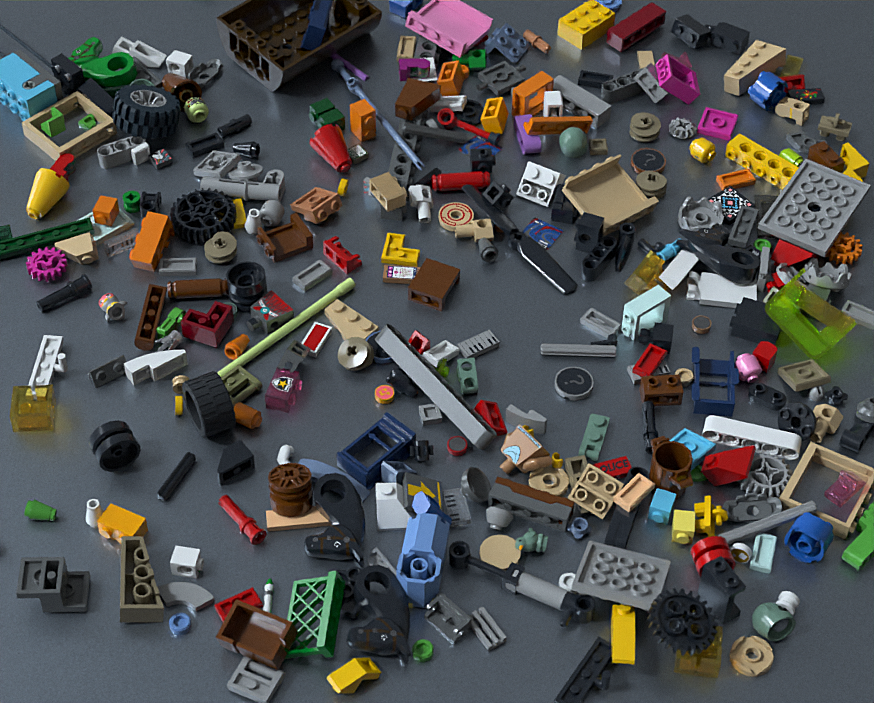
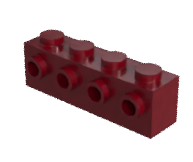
M653 2L643 6L637 12L609 28L606 43L622 52L665 24L666 10Z

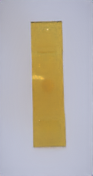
M796 278L791 280L783 292L784 295L808 314L846 336L856 322V319L829 304Z

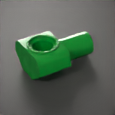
M469 50V53H465L460 58L453 54V61H459L460 65H469L470 71L487 69V50Z

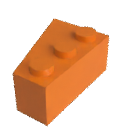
M148 211L146 217L142 219V228L140 233L136 235V244L134 249L130 251L129 259L135 268L155 272L160 259L163 257V254H161L163 248H168L170 243L167 241L170 235L174 236L175 233L169 216Z

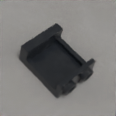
M720 556L704 564L698 594L703 601H707L708 607L713 608L712 612L723 625L740 616L741 610L734 603L737 594L746 589V585L725 559Z

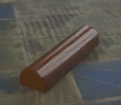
M149 284L134 341L135 346L140 350L149 351L153 348L167 287Z

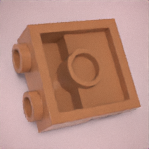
M315 187L290 204L292 211L303 214L306 221L317 224L326 220L328 215L339 211L342 203L338 193Z

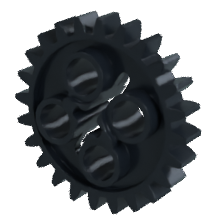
M675 588L671 592L665 590L663 594H658L648 610L650 615L647 620L651 621L648 627L655 629L652 636H659L658 643L665 642V649H668L670 646L673 647L674 654L677 650H680L682 656L687 651L690 656H693L695 652L701 654L703 649L707 650L713 643L714 637L718 633L715 630L718 623L714 622L717 616L710 614L713 608H706L707 601H699L700 595L693 597L691 590L688 594H685L684 588L679 593Z

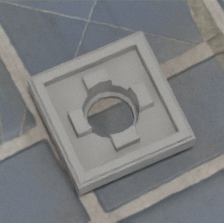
M212 151L194 168V175L223 178L241 160V156L236 153Z

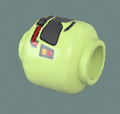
M194 97L189 99L184 105V111L190 121L198 123L208 117L209 110L203 99Z

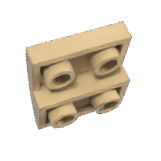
M588 463L569 494L568 499L575 501L576 504L604 519L613 504L614 496L621 491L624 484Z

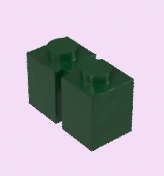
M328 98L310 105L309 118L312 122H315L319 129L325 125L332 124L333 126L338 125L342 131L345 130V116L337 108L335 109V105Z

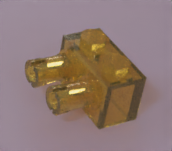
M650 250L624 284L638 295L643 289L650 290L659 285L654 281V278L658 279L668 288L659 278L664 271L662 265L665 261Z

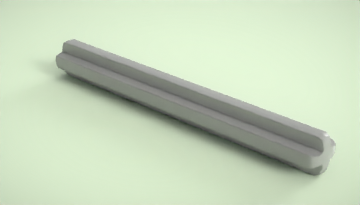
M810 501L719 534L718 536L724 537L728 544L794 521L805 512L816 513L817 506L814 501Z

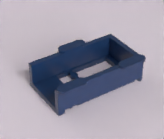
M314 0L308 18V28L303 36L300 48L313 51L321 45L333 0Z
M693 347V414L732 417L735 407V386L739 384V370L734 368V351H730L728 361L701 359L700 349ZM699 375L727 377V383L699 381ZM699 384L726 386L727 401L700 399Z
M386 412L383 418L341 452L336 453L337 466L366 489L371 490L376 486V483L382 481L381 464L383 461H398L400 459L404 461L410 457L409 446H414L416 433ZM384 432L396 441L397 444L390 448L377 437ZM375 440L388 451L367 468L356 460L354 456Z

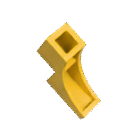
M849 142L842 145L840 157L846 166V170L842 174L863 182L861 178L867 175L869 162Z

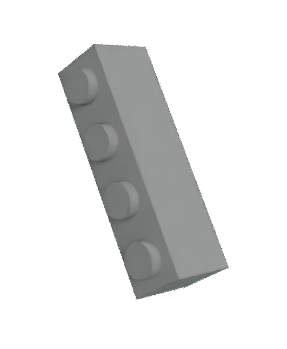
M561 75L554 78L553 91H561L564 109L576 116H591L593 120L591 125L595 128L600 127L610 119L611 105Z

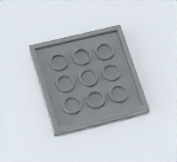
M589 540L571 590L648 611L653 600L657 598L659 593L662 594L671 561Z

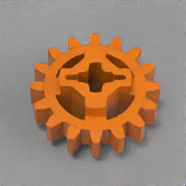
M841 232L825 257H830L829 261L835 260L836 264L842 262V264H846V262L852 264L853 260L857 262L858 258L861 257L863 245L860 244V239L855 240V235L849 236V232L845 234Z

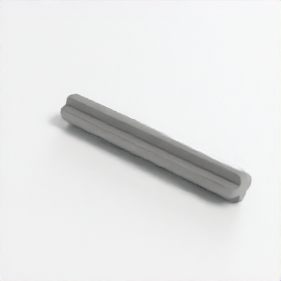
M542 343L541 354L615 357L616 346Z

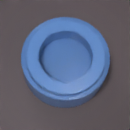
M185 613L174 614L169 620L170 630L176 635L186 634L191 629L190 617Z

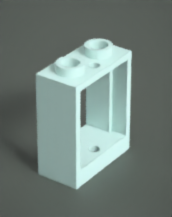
M657 285L625 304L621 327L624 335L635 341L640 337L641 328L652 331L655 323H665L668 320L671 295L660 285Z

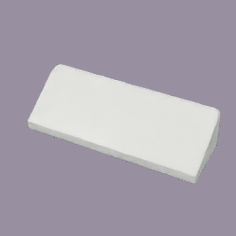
M681 250L659 278L673 290L699 259L695 254Z

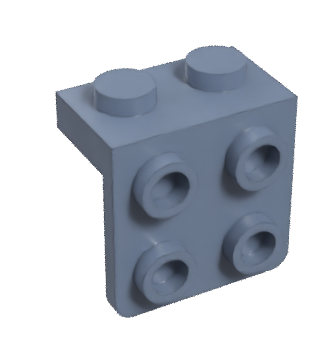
M507 22L501 28L497 27L492 33L493 37L490 36L484 43L487 55L496 47L514 64L518 62L530 46Z

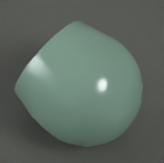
M570 127L561 133L559 144L564 155L570 158H578L586 153L588 149L587 136L582 129Z
M762 603L754 610L752 615L754 629L771 641H779L786 638L796 626L793 615L790 612L783 611V608L776 603ZM789 619L788 625L782 631L777 632L774 630V626L780 620Z

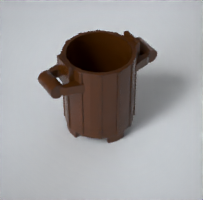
M661 436L650 440L653 454L648 479L655 483L651 493L654 495L656 489L659 488L675 493V500H677L685 493L687 487L693 486L690 472L693 458L691 451L684 444L669 441V438Z

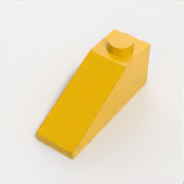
M620 604L613 605L612 663L635 664L634 606Z

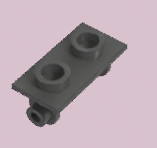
M125 356L116 357L89 371L87 376L90 381H93L95 388L126 374L124 363H126Z

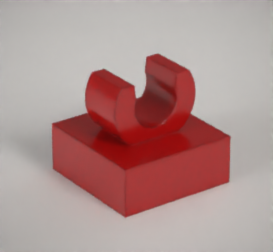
M777 272L771 274L773 281L765 284L768 288V293L774 286L785 295H788L786 285L779 278Z

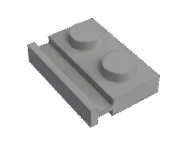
M762 247L757 275L758 292H763L764 286L769 282L770 274H767V272H770L771 267L769 247Z

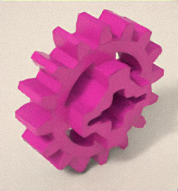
M45 247L43 251L39 248L38 253L32 252V257H27L28 262H26L28 274L32 275V279L38 277V281L45 279L46 282L49 281V278L56 280L55 276L61 277V272H66V267H68L65 254H62L61 250L56 251L54 247L51 250Z

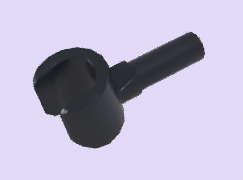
M609 334L607 340L591 342V345L617 346V335Z

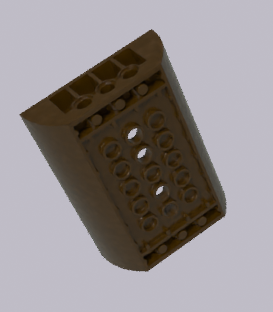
M246 0L216 17L221 42L228 57L272 92L374 31L381 21L382 11L368 0H333L321 45L313 51L300 47L303 36L308 28V18L314 0ZM286 44L292 46L290 50L283 49L284 45Z

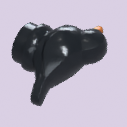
M397 368L391 371L386 382L391 384L397 392L406 394L409 397H414L418 394L412 379L402 369Z

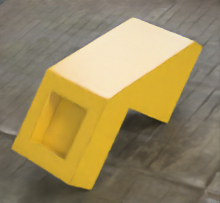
M370 657L354 658L328 675L327 680L338 694L354 693L362 680L378 679L382 672Z

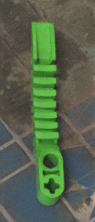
M874 502L869 505L868 510L859 519L856 530L861 534L846 548L841 559L858 571L862 570L874 557Z

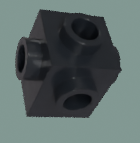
M491 148L470 149L471 172L482 171L485 173L487 171L492 173V166L496 165L495 155H492Z
M495 181L482 194L492 205L502 211L510 205L514 198L509 193L511 189L504 183L500 185Z

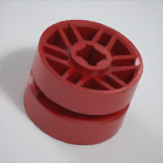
M711 536L698 541L691 549V555L700 578L704 564L720 556L725 559L732 569L735 568V560L724 537Z

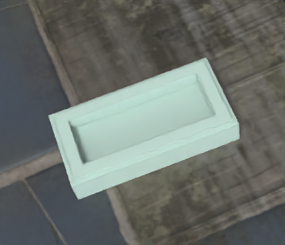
M764 533L756 534L749 569L770 574L777 536Z

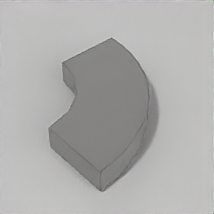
M173 582L158 587L159 596L166 607L174 604H184L197 612L215 602L211 593L196 584Z

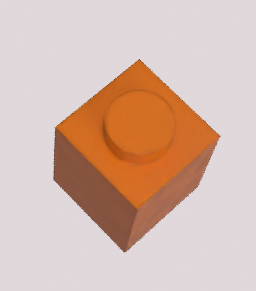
M100 195L93 208L95 223L108 226L113 225L120 212L118 199Z

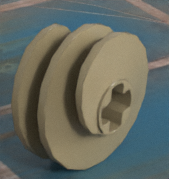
M641 112L632 116L630 136L640 142H650L659 136L661 122L655 115Z
M644 171L637 175L636 185L645 196L651 198L655 196L657 199H660L666 194L667 179L658 172Z
M217 232L204 245L206 258L213 263L220 264L232 260L237 254V241L235 237L228 232Z
M351 337L341 344L337 357L339 363L347 370L357 371L370 366L374 359V350L365 339Z

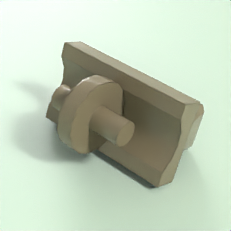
M836 113L835 117L822 115L818 130H820V136L827 137L832 133L836 134L837 140L844 141L850 133L852 123L839 119V113Z

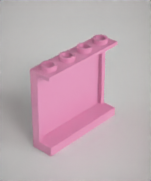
M431 0L417 13L414 11L409 12L405 26L460 58L489 33L493 19L461 0Z

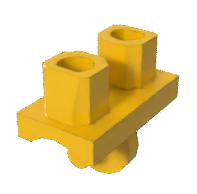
M711 495L705 496V502L694 504L696 517L704 516V519H695L696 533H707L708 537L715 536V522L717 526H721L722 522L728 519V512L722 509V506H716L715 509V505L711 503Z

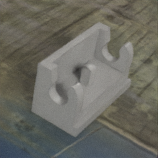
M651 62L634 77L655 103L669 93L659 86L657 70Z

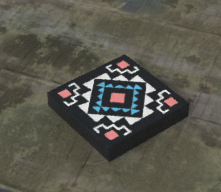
M732 186L725 188L708 199L712 203L716 201L721 203L723 220L729 225L735 222L741 205L755 208V204Z

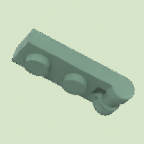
M590 414L578 456L585 455L587 458H592V461L598 462L610 417Z

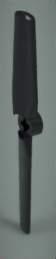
M471 184L462 186V190L497 227L509 236L507 241L509 247L518 250L531 265L563 294H569L577 288V283L537 241L530 236L526 237L524 233L520 232L516 225L496 206L492 205L475 186Z

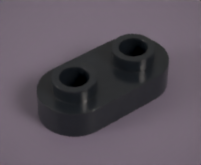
M753 383L749 388V398L769 409L779 411L786 404L787 398L784 393L763 383Z

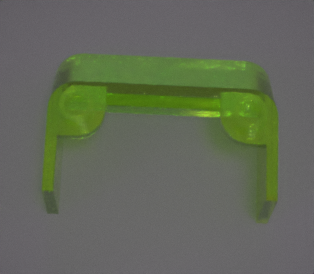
M803 268L766 303L765 311L809 358L819 359L856 326L858 322L855 320L842 333L834 326H827L819 332L794 306L800 298V290L794 283L808 271L806 268Z

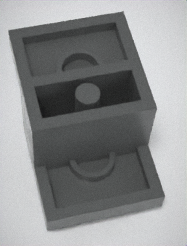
M65 557L21 558L16 591L17 599L39 598L43 612H86L90 572L68 571Z

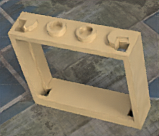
M78 91L22 122L24 135L55 161L65 153L72 154L75 159L117 134V128L113 119ZM53 106L63 116L80 107L87 114L91 113L95 120L100 123L61 147H58L39 131L41 123L52 118L50 108Z
M810 442L779 498L783 511L802 505L792 500L812 461L863 482L866 485L846 523L820 511L812 514L825 522H829L833 526V535L846 540L848 534H853L856 529V519H860L864 513L865 508H863V505H868L872 497L870 491L871 489L874 490V468Z

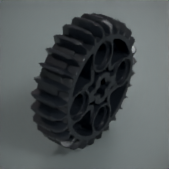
M202 188L200 191L195 189V192L192 193L188 191V195L182 194V198H177V202L173 203L170 211V220L174 233L178 235V238L182 237L183 241L188 240L190 244L195 241L197 245L199 242H203L205 245V242L213 238L217 232L230 233V230L234 229V223H236L237 218L236 207L232 198H229L228 194L224 195L223 191L218 193L217 189L211 191L210 188L208 190Z

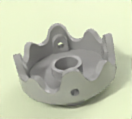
M689 196L685 199L682 207L679 208L678 222L682 229L697 231L700 228L722 227L724 216L722 214V205L719 201L712 203L705 197L699 201H694Z
M812 258L808 265L805 264L803 278L810 285L839 292L840 289H845L849 286L852 273H848L847 264H841L838 269L833 267L830 262H827L823 267H818V260Z

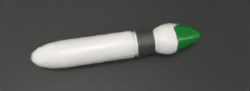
M269 578L264 587L263 610L271 613L274 585L272 579Z

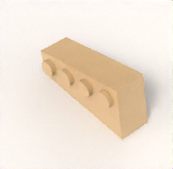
M756 40L724 75V92L740 96L751 85H754L762 71L774 73L779 66H785L786 48Z

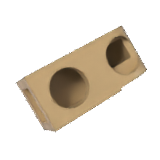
M784 97L775 106V112L779 116L795 119L798 125L802 126L809 118L810 104Z

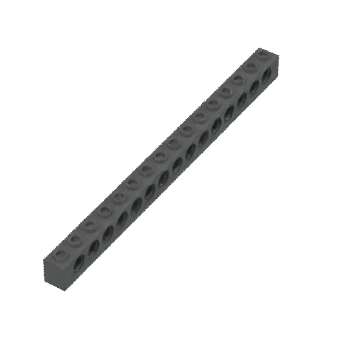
M419 34L414 58L433 57L437 72V64L439 63L438 53H441V47ZM428 109L413 120L400 118L397 132L415 154L420 152L419 142H422L423 136L403 133L402 126L405 122L425 126L424 119H427ZM395 141L388 172L391 176L396 177L400 187L406 189V201L409 202L408 189L413 184L411 177L415 176V164ZM406 203L405 206L390 210L389 212L381 204V219L402 221L403 214L407 213L408 204Z

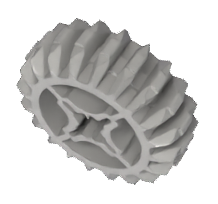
M761 452L759 456L754 454L748 478L738 480V484L741 485V490L746 491V494H766L767 498H780L793 471L790 470V464H785L784 459H778V455L772 457L770 452L767 455Z

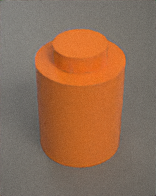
M241 402L234 406L237 423L250 429L260 426L262 422L260 411Z

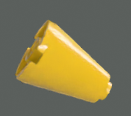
M41 168L37 171L26 207L30 218L41 219L68 192L70 185L63 176L59 178L55 175L57 172L46 168Z

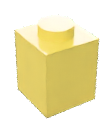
M674 510L671 542L692 544L695 532V512Z

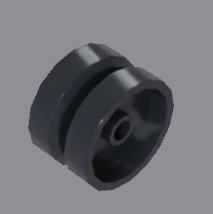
M116 420L102 424L90 435L88 441L89 447L93 455L96 456L99 466L108 472L127 468L135 462L141 452L140 444L133 436L129 425L124 421Z

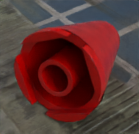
M328 124L318 129L314 133L316 136L313 139L310 138L309 141L312 149L337 172L345 173L349 171L352 160L341 128L338 125Z

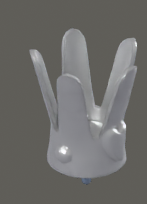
M173 330L168 336L156 340L155 343H163L158 348V351H163L167 347H169L168 350H174L177 345L183 342L182 333Z

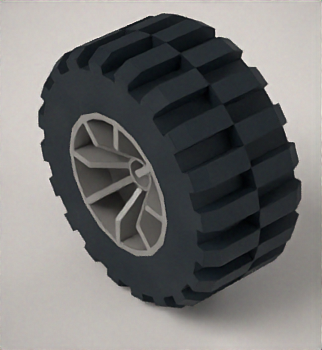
M144 84L128 85L124 88L122 87L115 94L112 119L115 126L126 134H132L134 137L138 136L143 139H162L171 136L177 130L181 105L177 97L172 95L171 92L165 91V89Z

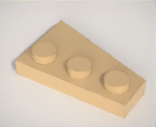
M338 299L325 309L326 317L334 328L338 329L344 341L351 337H360L366 340L368 336L379 331L377 325Z

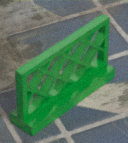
M330 571L326 577L294 581L287 620L293 622L294 626L300 621L303 626L297 630L298 634L293 641L294 643L297 640L300 644L291 651L285 648L287 655L284 659L323 654L325 658L334 657L345 581L337 571ZM322 584H327L320 594L316 591ZM308 586L309 589L299 596L300 587ZM314 592L317 597L307 604L305 600ZM322 600L324 602L323 607L315 612L313 608ZM304 603L306 607L297 615L295 613L296 609ZM312 611L314 615L304 623L301 619ZM320 619V625L312 631L309 627ZM308 629L311 634L301 642L298 638ZM316 638V648H307L306 646Z

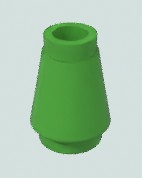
M35 499L33 501L28 500L24 516L29 517L31 520L54 521L57 509Z

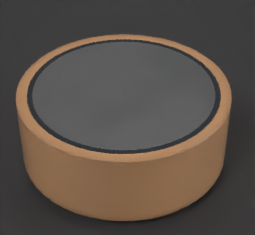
M696 316L693 319L692 329L694 332L705 334L710 331L711 321L708 317Z

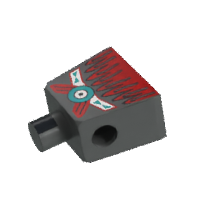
M270 290L251 306V319L246 324L251 331L260 327L265 333L270 334L294 318V311L278 295Z

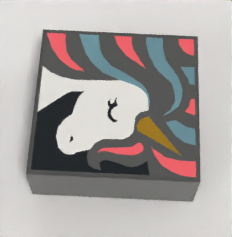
M164 148L148 155L149 160L156 169L173 163L172 158Z

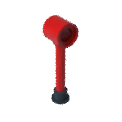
M444 108L437 115L439 123L445 129H452L457 126L488 139V142L493 143V146H496L500 140V133H489L460 121L451 109ZM446 116H451L448 122H444Z

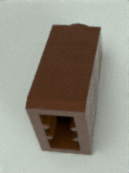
M408 78L395 103V117L413 120L440 100L441 85Z

